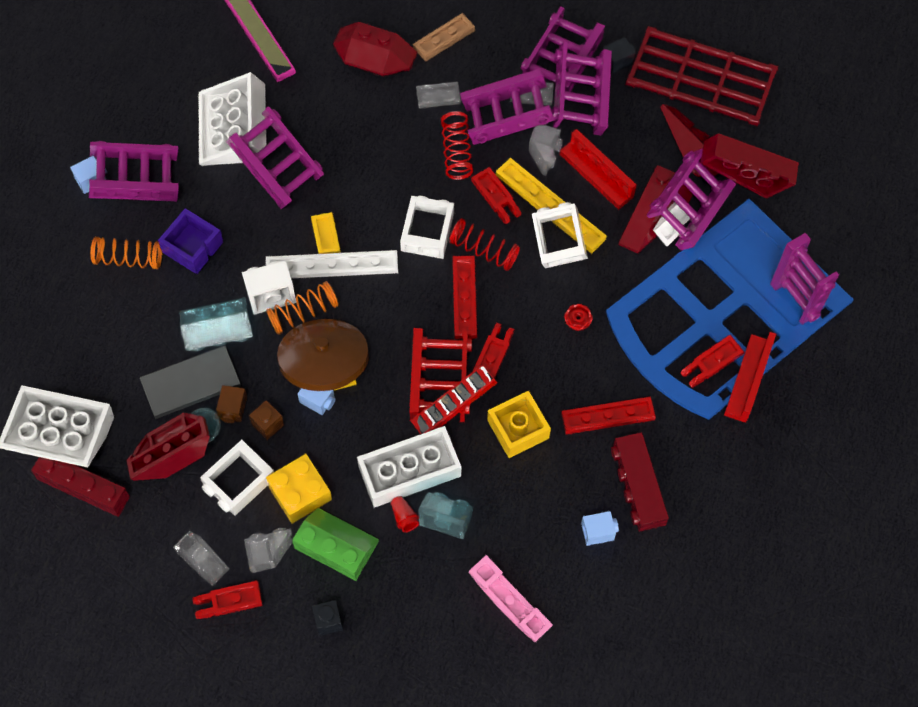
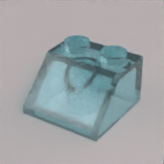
M428 492L418 510L419 525L464 539L473 507L469 506L470 504L464 500L457 499L454 501L447 499V496L442 493L435 492L432 494Z

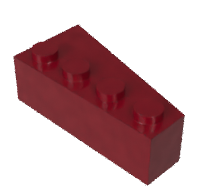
M719 133L704 141L701 164L766 199L796 185L799 162Z

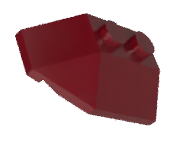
M362 22L341 27L333 43L344 64L381 76L409 71L417 56V51L397 33Z
M184 412L146 434L136 447L133 455H130L127 459L130 479L136 481L167 478L204 457L210 438L205 418Z

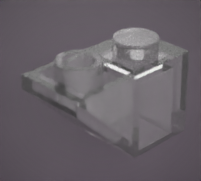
M546 125L535 126L531 135L529 152L541 173L547 175L549 168L553 169L556 161L554 154L555 151H560L563 139H560L561 130Z
M279 528L270 534L256 533L249 536L248 539H244L248 563L252 573L272 569L277 566L292 544L293 534L291 529Z
M191 531L173 547L186 563L212 586L229 570L227 565L208 544Z

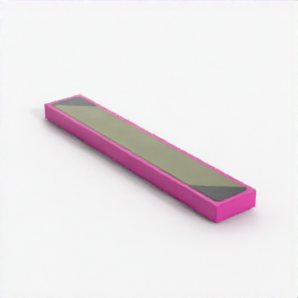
M225 0L276 81L279 82L295 74V68L251 1Z

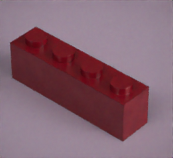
M642 432L615 438L614 445L611 447L613 460H617L619 464L617 469L620 482L624 481L626 487L624 497L627 504H631L633 510L630 512L633 525H637L639 532L665 526L669 517Z
M39 457L31 470L37 480L119 517L130 498L124 487L74 464Z

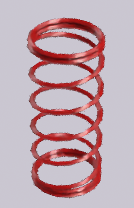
M459 111L446 113L441 118V125L444 128L442 135L445 138L443 146L446 148L444 156L447 158L445 160V166L447 167L445 170L446 176L458 180L465 179L473 173L472 164L465 162L472 156L468 152H464L471 147L470 144L464 142L470 137L469 134L464 132L469 128L468 124H466L468 116ZM451 115H461L466 118L464 122H455L450 125L444 123V120ZM464 125L467 126L466 129L461 130V131H452V130L446 129V128H460V127H462V126H464ZM445 130L453 132L447 137L444 135ZM455 134H466L468 136L465 140L460 141L448 139V137ZM446 140L450 142H456L449 145L448 147H446L445 145ZM456 144H467L469 146L465 150L449 149V147ZM447 150L457 152L450 155L449 157H447L446 155ZM457 154H468L470 156L465 160L450 159V157ZM447 160L458 162L449 167L447 166ZM454 167H467V168H469V169H466V170H454V169H452V168H454ZM449 170L455 172L471 170L468 174L453 176L448 173Z
M459 219L452 230L449 240L450 244L460 246L465 242L466 251H471L476 246L475 254L477 257L486 251L487 262L497 256L496 265L498 267L504 264V270L506 271L512 267L519 253V245L514 244L507 258L499 265L498 258L505 239H503L496 254L488 260L489 247L495 234L492 235L484 251L478 255V244L485 229H482L478 240L468 250L467 241L474 228V224L471 225L465 239L457 245L456 242L461 237L466 224L465 219Z

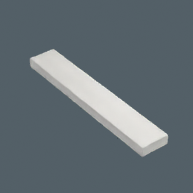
M397 250L266 257V266L274 261H286L291 278L398 273Z

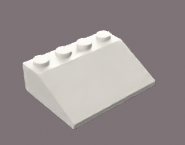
M251 72L199 92V164L201 166L243 163L226 141L234 133H237L239 136L245 135L265 119L262 115V112L266 109L265 84ZM266 129L248 143V147L253 153L259 152L266 146Z
M21 385L0 437V448L88 467L106 439L114 415L110 404Z

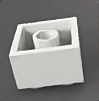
M274 261L267 266L252 267L242 272L254 315L265 312L267 308L273 310L276 304L283 307L285 306L286 299L290 300L293 304L296 303L294 288L286 261Z

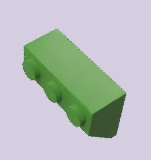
M317 508L303 521L292 542L296 550L356 581L377 546L379 539Z

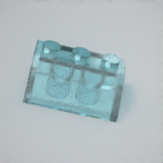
M245 298L180 311V328L186 351H200L206 346L214 345L219 347L230 341L243 342L248 340L249 337H253Z

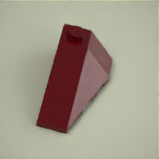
M663 104L661 110L683 158L690 151L694 152L703 149L704 141L709 138V135L693 127L694 123L678 109ZM703 165L713 176L719 174L711 168ZM695 169L692 170L694 175L701 177Z
M657 165L618 245L639 253L656 238L657 235L653 229L662 216L648 218L646 215L651 209V203L659 198L675 175V172ZM683 184L678 193L689 204L693 194ZM671 200L667 209L674 203L673 200Z

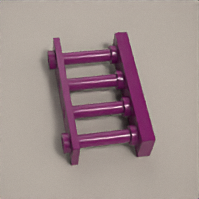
M560 7L557 13L552 14L549 21L550 25L529 59L525 58L521 70H523V73H527L541 68L544 78L556 83V73L536 65L540 57L557 64L554 61L555 53L546 50L549 42L551 41L560 46L563 42H568L567 49L577 53V55L592 57L603 39L605 26L597 23L594 29L587 30L563 19L564 8ZM560 26L585 37L586 43L578 45L556 35L555 32ZM573 62L566 63L567 71L575 74H582L587 66ZM565 80V91L571 92L576 82Z
M563 42L561 47L556 49L554 55L557 67L554 106L552 107L555 119L553 127L557 128L563 119L584 122L593 126L594 135L601 136L608 128L612 51L604 49L599 56L592 58L567 53L568 42ZM573 62L594 66L596 75L592 77L566 72V63ZM565 80L593 85V88H595L594 96L565 91ZM564 100L592 104L594 114L587 115L565 111Z
M541 68L460 93L466 111H472L475 128L469 129L468 134L474 145L555 121L550 105L544 107L540 89L547 87ZM532 92L536 109L524 113L520 95ZM512 98L515 116L503 119L500 101ZM492 104L495 122L483 125L480 107Z
M268 106L262 112V115L265 117L264 120L243 136L234 133L226 143L282 209L292 201L290 198L291 192L311 176L318 180L324 173L322 172L321 165L316 160H312L281 122L279 113ZM271 125L279 136L259 152L253 153L249 149L248 143ZM285 142L293 152L273 169L267 170L263 166L262 160ZM299 159L306 167V170L285 187H281L277 183L276 177Z
M105 141L90 142V157H97L96 179L89 180V198L177 201L178 183L171 182V160L177 161L178 146L170 144L107 143ZM105 157L119 158L117 181L105 180ZM127 158L140 159L139 182L127 180ZM149 159L162 160L161 183L149 181Z
M703 149L694 152L690 151L684 156V162L659 198L651 203V209L646 215L648 218L661 215L679 233L680 238L675 245L680 250L695 246L736 185L731 179L718 181L701 164L699 160L702 157ZM693 169L711 186L712 191L709 196L688 177ZM683 184L701 202L698 212L678 193ZM671 200L690 217L691 222L687 228L667 209Z
M806 233L787 243L770 283L775 291L781 287L787 288L804 310L799 321L802 325L808 321L812 323L821 316L822 308L831 290L836 286L835 282L839 276L836 271L826 277L807 253V248L811 239Z

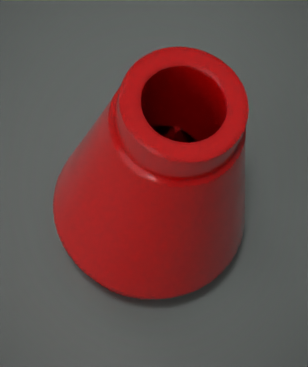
M398 496L390 502L399 529L403 532H409L419 525V516L402 496Z

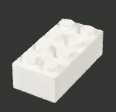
M445 426L357 457L358 467L374 508L389 503L398 496L405 497L461 477V465Z

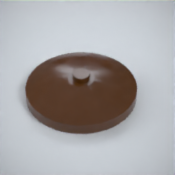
M317 319L298 325L284 336L277 352L278 364L283 376L293 385L311 391H329L350 384L366 368L369 355L364 335L353 325L335 319Z

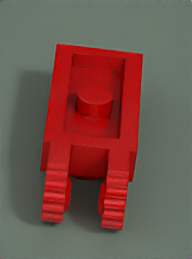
M490 167L471 177L472 183L491 208L497 212L502 222L505 224L510 222L509 215L503 209L507 205L515 217L521 216V211L513 201L512 195Z
M499 323L495 324L491 335L488 336L473 369L474 371L483 364L494 379L497 376L514 334V329L509 328L504 340L497 338L501 331V324Z
M728 335L696 357L680 373L685 377L697 368L700 369L702 373L689 382V385L694 388L706 378L709 379L744 354V351L735 339Z
M258 581L213 590L210 593L193 598L194 605H201L211 601L213 604L211 608L196 611L195 616L197 619L209 618L214 615L220 616L263 606Z

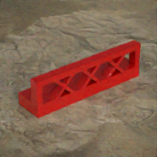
M577 129L573 131L571 142L560 150V155L619 210L634 198L636 184Z
M769 332L767 339L751 334L724 416L746 423L776 337L775 333Z

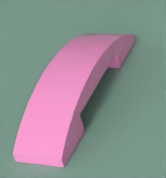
M487 555L469 570L470 575L496 606L534 642L553 626L537 608L534 609L502 575L503 572Z

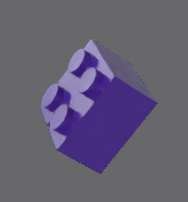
M185 208L159 238L158 242L162 253L195 274H198L208 262V255L213 256L222 245L223 239L218 228Z

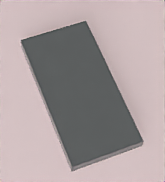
M225 346L140 377L155 419L220 395L222 385L241 387Z

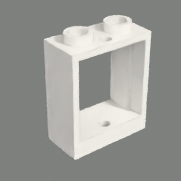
M411 196L400 241L401 251L444 259L454 216V203H450L447 200H433L425 196ZM415 210L446 215L440 240L409 235Z
M566 202L559 204L557 208L550 209L546 207L538 209L537 213H532L541 262L545 268L588 259L579 213L575 203ZM572 216L578 246L548 253L542 223Z
M241 440L200 477L203 483L202 489L208 496L212 497L214 495L219 500L217 502L218 505L226 513L230 511L236 515L268 486L266 477L274 473V470ZM238 457H241L260 476L232 501L213 480Z

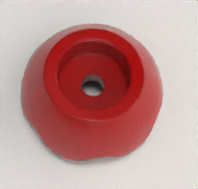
M574 304L565 312L564 318L566 324L571 329L580 331L589 327L593 316L587 306Z

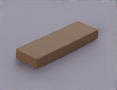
M462 13L415 42L413 48L426 62L474 32L475 26Z

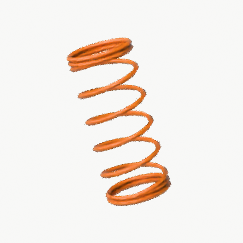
M95 236L91 244V261L94 265H97L102 258L104 264L108 266L114 259L115 264L119 267L125 260L129 267H133L136 261H138V265L141 268H144L149 261L153 269H159L162 261V251L159 242L156 241L153 246L151 263L150 253L152 244L149 241L148 257L145 265L141 266L138 255L140 241L137 240L136 257L134 263L129 265L127 260L128 240L126 239L124 243V257L121 264H118L115 258L116 239L114 238L112 258L109 263H106L103 256L105 239L104 237L100 239V237ZM97 242V257L95 260V246ZM157 248H158V258H157V263H156V255H157Z
M327 281L323 282V285L318 284L319 298L312 290L308 289L307 299L309 305L301 295L297 294L296 303L298 310L290 300L286 299L285 307L288 316L277 304L274 307L275 313L271 308H267L268 317L277 334L283 333L276 307L282 311L291 327H294L287 301L293 306L302 322H305L299 306L298 296L304 301L313 317H315L309 298V291L315 296L324 312H326L320 294V286L324 289L331 305L334 308L338 307L337 298L330 284Z

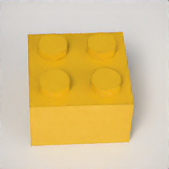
M529 391L488 410L487 421L508 458L550 437L551 428Z
M307 454L266 477L268 487L292 524L332 500L329 488Z

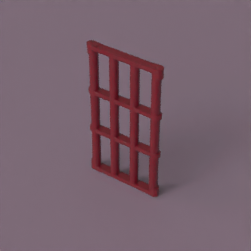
M648 26L631 73L626 80V85L634 88L639 87L667 96L672 100L677 99L708 109L710 112L715 111L758 126L773 78L778 71V66L770 63L768 65L736 55L734 52H726L697 43L695 40L684 39ZM649 37L688 48L685 57L647 45ZM692 50L727 60V63L723 69L689 58ZM643 53L682 64L679 73L642 62ZM731 62L769 73L768 82L729 71ZM686 66L721 76L719 85H715L684 75V70ZM637 69L675 80L673 89H669L634 78ZM725 79L765 90L762 99L723 87ZM681 82L713 92L715 96L711 102L677 91L678 86ZM719 95L758 106L756 116L717 104Z

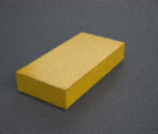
M332 212L311 216L318 254L341 253Z

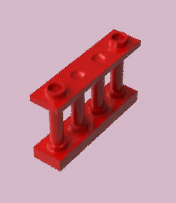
M414 328L410 420L433 403L420 399V391L425 392V389L450 390L460 382L425 380V378H421V371H426V369L462 370L461 380L466 377L467 352H472V338H468V330H463V340L427 339V337H423V328ZM427 348L463 349L462 361L426 360V357H422V350H427ZM470 405L460 412V422H465V414H469Z

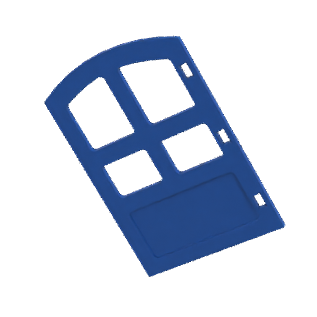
M748 199L704 233L693 248L679 252L665 265L608 308L606 315L619 345L637 370L669 399L690 412L710 420L728 405L731 394L724 400H722L719 394L726 388L732 393L738 373L711 396L706 397L666 372L665 368L705 336H710L718 343L728 335H731L745 354L746 347L722 322L742 306L747 305L779 336V340L773 344L771 351L777 347L781 353L774 359L769 355L764 375L852 303L854 299L835 282L836 286L831 290L822 310L826 308L830 313L823 319L820 316L814 322L810 323L808 321L802 325L799 321L804 310L787 288L784 289L783 287L775 291L770 285L784 249L792 239L758 206ZM698 260H702L733 291L730 296L712 310L707 309L677 279V276ZM818 265L825 276L828 277L829 275ZM659 290H664L695 321V324L656 355L652 356L637 336L628 315ZM744 354L735 360L739 366H741Z

